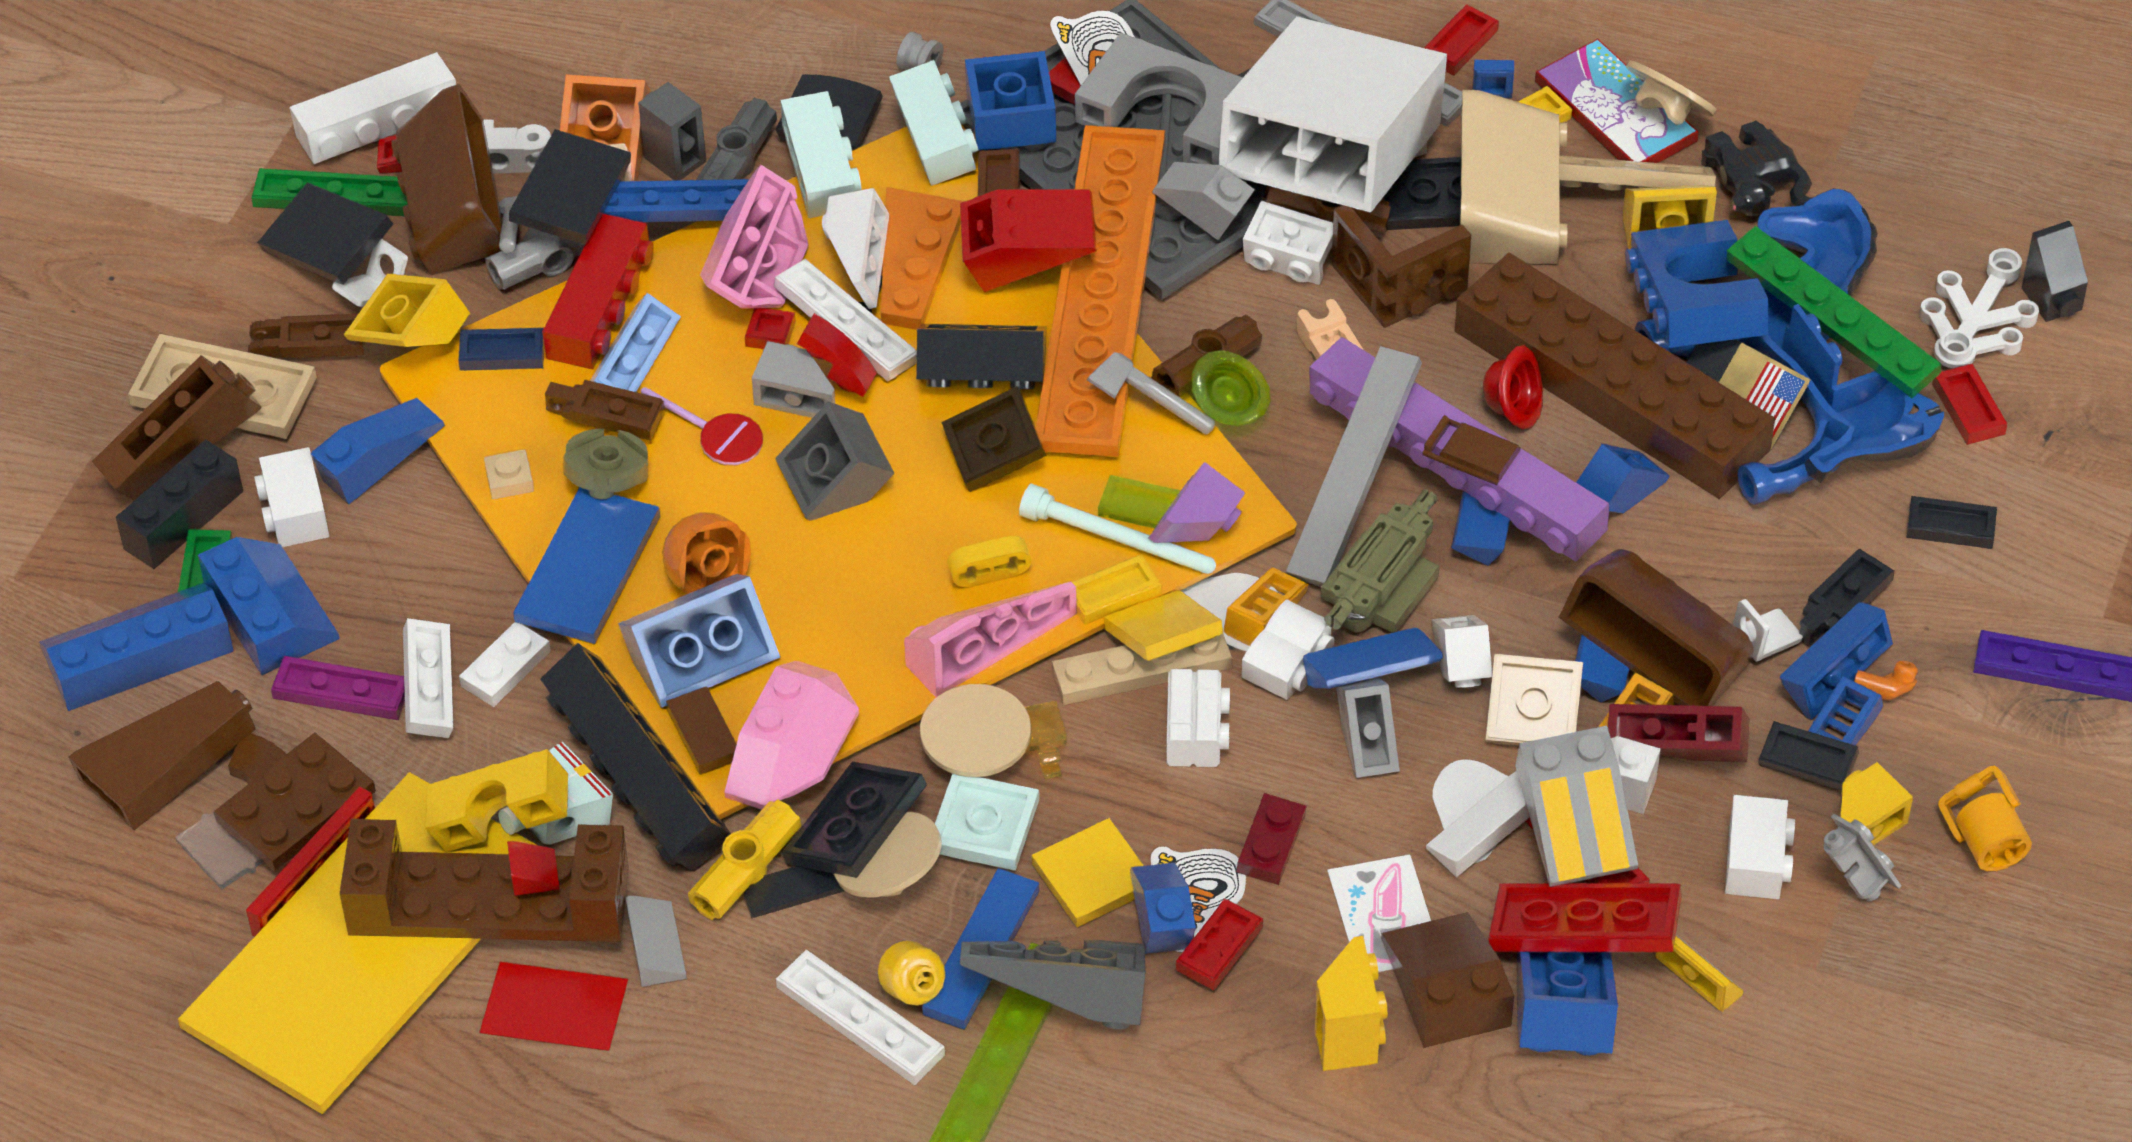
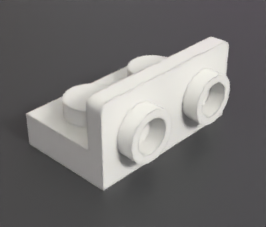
M1261 201L1243 237L1244 260L1257 269L1272 270L1288 275L1298 282H1311L1319 285L1323 279V264L1332 247L1333 223Z

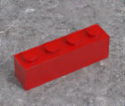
M602 214L542 331L546 359L593 370L600 354H606L610 345L611 331L614 325H619L623 319L625 302L629 294L634 295L638 288L639 273L643 265L648 266L652 259L654 245L652 241H649L647 223Z

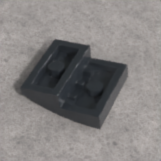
M802 74L791 98L828 91L832 107L839 106L844 126L843 130H839L841 138L848 136L852 151L859 148L883 98L881 91L843 78ZM781 117L775 130L780 141H786Z

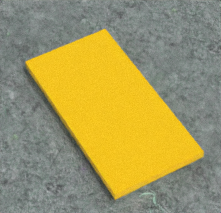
M411 772L365 818L396 820L402 852L509 854L508 841L537 845L517 833L508 834L500 823L490 819L487 826L486 841L446 852L425 829L427 785L430 783ZM348 838L178 1018L181 1029L322 1115L481 940L472 938L349 936L339 894Z

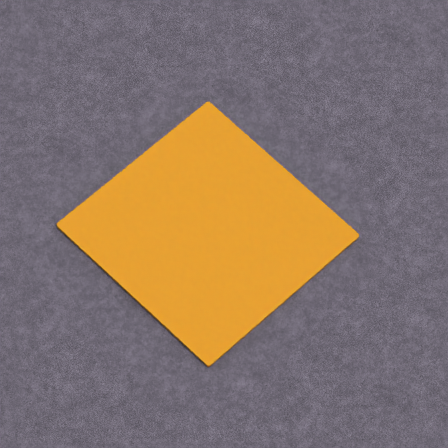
M907 126L853 150V160L848 161L850 169L856 167L858 169L862 190L874 188L884 206L886 205V187L961 201L978 197L979 151L972 153L976 170L931 186ZM797 176L787 180V182L795 186L797 194L795 201L802 215L808 241V247L802 260H808L857 302H864L853 285L831 240L824 234L822 227L823 216L808 218ZM696 221L652 241L654 245L652 259L648 266L643 265L639 273L638 288L634 295L629 294L625 302L623 319L619 325L615 324L611 331L609 348L636 304L647 293L680 315L681 318L636 392L641 393V389L646 387L707 422L716 416L726 413L750 417L760 426L763 433V446L758 455L749 462L739 465H723L715 462L704 453L700 445L702 428L665 408L651 441L641 439L647 446L648 451L647 480L630 489L614 492V495L658 506L660 508V518L596 643L593 644L566 637L573 647L578 643L602 659L720 819H723L749 806L725 798L724 792L732 763L699 774L667 711V707H660L633 664L618 625L622 621L687 595L670 580L665 572L662 555L667 535L672 527L682 518L699 512L716 513L736 523L747 534L750 540L751 557L745 576H750L780 654L778 659L708 688L734 740L737 743L740 731L775 667L793 661H800L837 673L859 708V714L833 763L920 721L926 708L936 698L906 666L904 638L909 636L917 627L926 626L942 616L1063 583L1074 582L1141 554L1162 584V594L1140 602L1143 603L1177 590L1181 591L1295 534L1297 523L1216 426H1214L1209 434H1204L1130 384L1118 457L1046 452L1047 456L970 492L965 485L941 422L1012 389L1010 388V381H993V388H969L968 380H951V387H927L926 379H916L917 363L890 381L885 380L877 373L864 397L841 389L836 382L827 378L835 390V404L864 414L894 471V475L868 502L815 520L806 519L775 458L812 418L754 405L752 376L764 350L745 347V334L754 308H740L705 285L700 274L723 221ZM960 225L924 324L1047 326L1046 367L1062 264L984 292L963 263ZM567 280L469 324L460 330L544 328ZM882 288L878 294L877 307L872 308V314L880 321ZM786 298L785 303L780 308H768L795 312L796 322L789 345L804 349L797 345V342L811 317L788 298ZM885 324L917 350V330ZM459 331L449 344L421 346L380 366L381 377L400 404L418 398L443 420L445 426L429 438L427 442L529 584L579 489V486L572 483L563 473V456L566 453V444L572 437L581 432L601 429L569 421L563 418L562 415L546 410L545 392L550 382L574 387L575 384L582 385L584 380L590 381L605 355L600 354L592 370L546 359L544 347V364L542 369L460 371L458 362ZM1137 333L1133 367L1151 378L1153 368L1162 362ZM813 357L827 377L833 364ZM1035 381L1034 389H1019L1024 397L1035 427L1043 382ZM1188 392L1180 396L1181 399L1204 413ZM604 429V436L612 435L618 437L617 432ZM526 449L534 492L492 500L484 457ZM1204 462L1245 492L1236 506L1242 512L1227 532L1220 528L1209 541L1170 542L1213 558L1216 562V568L1209 574L1050 517L1047 520L1039 518L1038 521H1033L1019 515L1020 503L1024 492L1032 483L1048 489L1049 494L1055 497L1056 502L1150 535L1185 483ZM1007 536H1018L1025 540L1032 563L1024 573L1015 577L972 587H961L954 583L947 561L952 552L958 548ZM1075 614L958 686L968 684L992 685L1105 629L1104 617L1084 625L1078 614Z

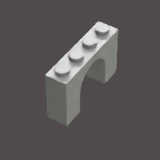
M1120 32L1075 93V120L1082 125L1118 127L1129 110L1140 100L1165 93L1179 95L1190 99L1201 108L1183 134V162L1219 165L1223 100L1243 77Z

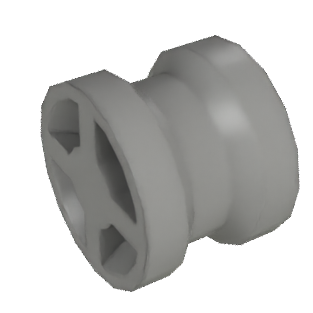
M911 31L905 36L899 47L896 58L898 68L906 71L933 60L937 68H939L944 52L943 44L936 40L925 41L921 34Z

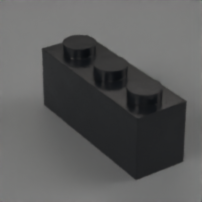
M205 439L116 516L123 549L152 569L158 567L187 541L189 529L200 530L244 492L237 459Z

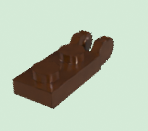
M359 313L283 316L281 319L252 322L249 336H251V339H254V342H250V345H248V353L276 359L280 357L284 359L364 355L365 342L351 341L344 336V333Z

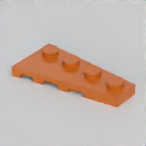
M886 187L885 207L890 215L882 273L881 321L884 324L917 330L925 322L961 225L960 203L965 201Z

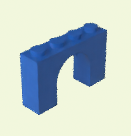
M1728 220L1631 233V249L1625 250L1626 267L1629 274L1634 273L1637 292L1644 293L1647 313H1653L1655 330L1657 333H1663L1669 348L1768 335V297L1758 278L1718 284L1688 283L1697 280L1738 275V268L1727 261L1726 250L1738 241Z

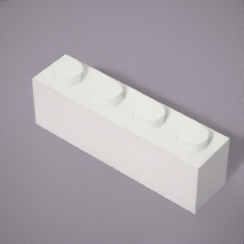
M436 52L291 106L290 112L296 138L313 164L319 163L396 134V131L442 89L456 85V80Z

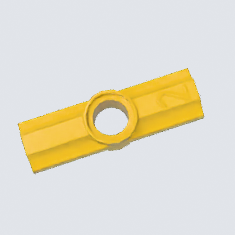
M779 799L775 802L769 801L744 830L733 832L726 837L723 842V854L688 892L689 902L696 907L701 915L710 920L714 918L721 919L751 884L759 882L763 879L764 875H767V865L802 826L800 817L795 814L790 805Z

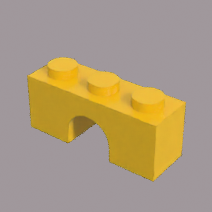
M545 749L428 784L425 829L446 852L486 841L487 826L491 817L505 806L509 807L527 829L567 817L568 773L552 753Z

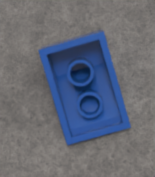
M1517 952V1028L1519 1047L1529 1048L1536 1052H1549L1552 1050L1575 1051L1588 1056L1598 1053L1612 1054L1618 1000L1611 952Z

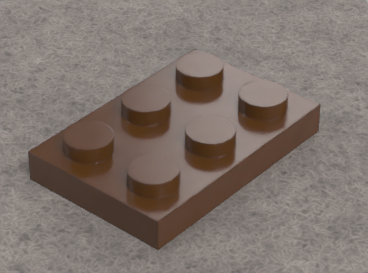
M314 732L214 811V815L219 825L272 870L277 871L298 854L359 786L372 794L376 792L374 781Z

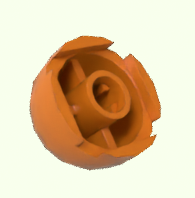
M710 512L692 514L682 518L674 525L665 539L662 551L665 572L672 583L687 594L735 574L745 575L751 557L750 540L736 523L722 515Z

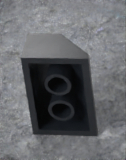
M922 323L917 328L916 379H926L927 387H951V380H968L969 388H993V381H1010V388L1018 386L1019 389H1034L1035 381L1043 382L1047 326Z

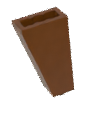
M216 681L76 750L68 758L79 780L133 830H136L233 749L237 743L256 729L249 714L253 708L239 690L235 689L230 692L219 681Z

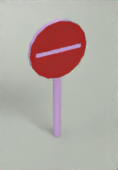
M646 387L641 389V394L662 398L665 408L702 428L700 445L704 453L715 462L723 465L746 463L756 457L763 446V433L760 426L750 417L726 413L716 416L707 422Z

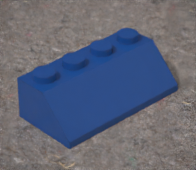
M205 583L39 641L68 711L234 652L225 615L213 589Z

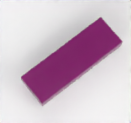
M284 656L271 688L273 699L399 720L405 704L404 676Z

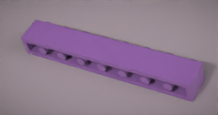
M1341 337L1309 366L1310 394L1322 405H1329L1350 420L1375 357ZM1414 382L1389 441V447L1397 448L1411 457L1420 467L1432 470L1443 477L1453 488L1462 489L1476 498L1485 508L1496 510L1509 518L1518 529L1530 532L1544 541L1550 549L1557 553H1563L1575 562L1608 530V502L1523 449L1520 450L1497 486L1423 456L1422 452L1424 451L1425 442L1444 415L1459 423H1466L1500 438H1505ZM1450 425L1432 453L1439 455L1457 428Z

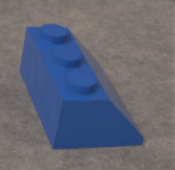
M235 537L198 554L203 582L213 589L227 622L261 675L279 668L284 656L300 658L340 639L339 633L281 544Z

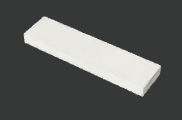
M808 260L800 261L775 277L774 287L808 316L812 317L815 313L843 332L858 346L869 359L876 372L885 380L890 381L917 363V350Z
M805 950L776 978V986L779 990L913 1085H916L945 1056V1046L808 950Z

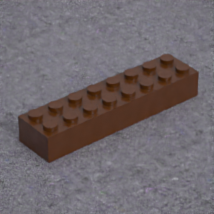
M1510 252L1457 298L1454 332L1498 360L1506 359L1514 347L1525 345L1536 357L1544 389L1718 499L1722 498L1738 482V469L1741 465L1759 462L1771 450L1775 424L1774 416Z

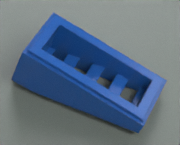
M1843 676L1808 731L1856 746L1882 710V695ZM1848 702L1860 708L1861 711L1857 714L1843 706ZM1839 714L1852 721L1853 724L1850 727L1834 718ZM1829 726L1845 734V736L1841 740L1825 730Z

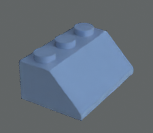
M732 575L618 623L633 664L660 707L666 706L667 700L705 686L707 688L780 658L750 576Z

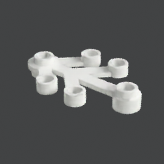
M2000 248L1990 254L1987 265L1989 278L1973 305H1971L1961 286L1962 278L1957 272L1947 270L1938 275L1936 292L1941 297L1949 299L1961 322L1958 330H1954L1945 316L1946 305L1938 298H1927L1921 303L1920 320L1927 325H1931L1939 338L1935 343L1934 356L1942 365L1953 369L1972 364L1976 355L1996 350L2004 355H2015L2020 352L2023 335L2018 329L2013 327L2003 328L1999 331V334L1974 338L1979 330L2015 323L2022 328H2030L2036 324L2039 307L2030 300H2021L2013 306L1990 311L2003 287L2012 284L2020 275L2022 259L2017 252L2007 248ZM1944 283H1950V284H1953V286H1948V285H1946V284H1944ZM1928 310H1934L1937 313H1931ZM2005 340H2012L2014 342L2010 343L2006 342Z

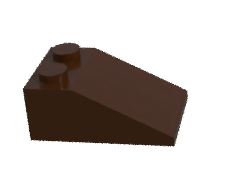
M1468 912L1381 933L1382 942L1424 1048L1511 1027L1514 993L1499 957Z

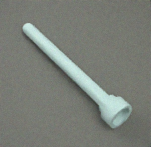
M1031 483L1022 497L1019 508V515L1033 521H1038L1039 518L1047 520L1050 517L1205 574L1212 573L1216 568L1215 560L1209 556L1170 542L1154 543L1148 538L1150 536L1148 534L1056 502L1055 497L1050 495L1046 488Z

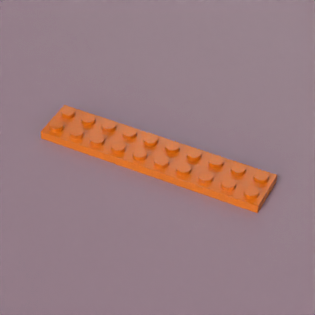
M1085 125L1075 189H1090L1092 192L1096 252L1062 264L1036 422V430L1045 452L1119 456L1129 383L1126 381L1123 383L1114 399L1087 381V378L1114 352L1123 354L1133 363L1157 195L1152 191L1160 180L1166 141L1165 130Z

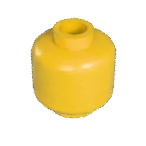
M907 940L895 943L889 947L881 957L878 966V978L884 991L905 1004L916 1006L928 1003L934 999L942 989L946 976L944 964L937 953L918 942Z

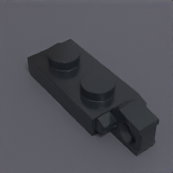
M1861 549L1854 552L1809 595L1808 603L1802 613L1805 617L1799 623L1801 625L1799 634L1803 636L1802 642L1811 647L1856 604H1869L1893 581L1895 570Z

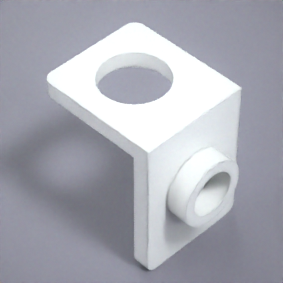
M381 239L372 250L366 274L351 277L344 285L334 282L332 289L355 305L365 306L386 276L380 267L382 255L387 254L391 257L394 263L393 274L404 275L408 257Z
M1746 599L1738 602L1733 625L1743 630L1749 636L1753 645L1752 658L1756 662L1802 641L1803 636L1799 634L1800 631L1782 610L1775 609L1760 616Z

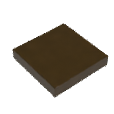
M1018 386L941 422L965 485L970 492L1047 456Z

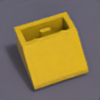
M1363 936L1353 937L1317 980L1315 1037L1323 1071L1378 1064L1379 1045L1386 1044L1383 1019H1387L1388 1016L1384 991L1376 992L1374 981L1379 978L1375 953H1367Z

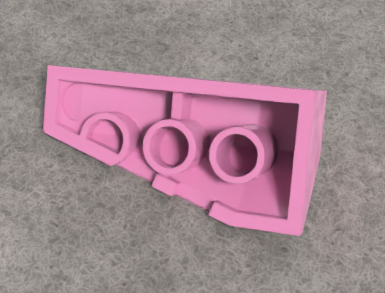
M1072 582L1063 583L942 616L926 626H919L909 636L904 638L906 666L935 697H938L945 691L955 688L1077 614L1076 586Z

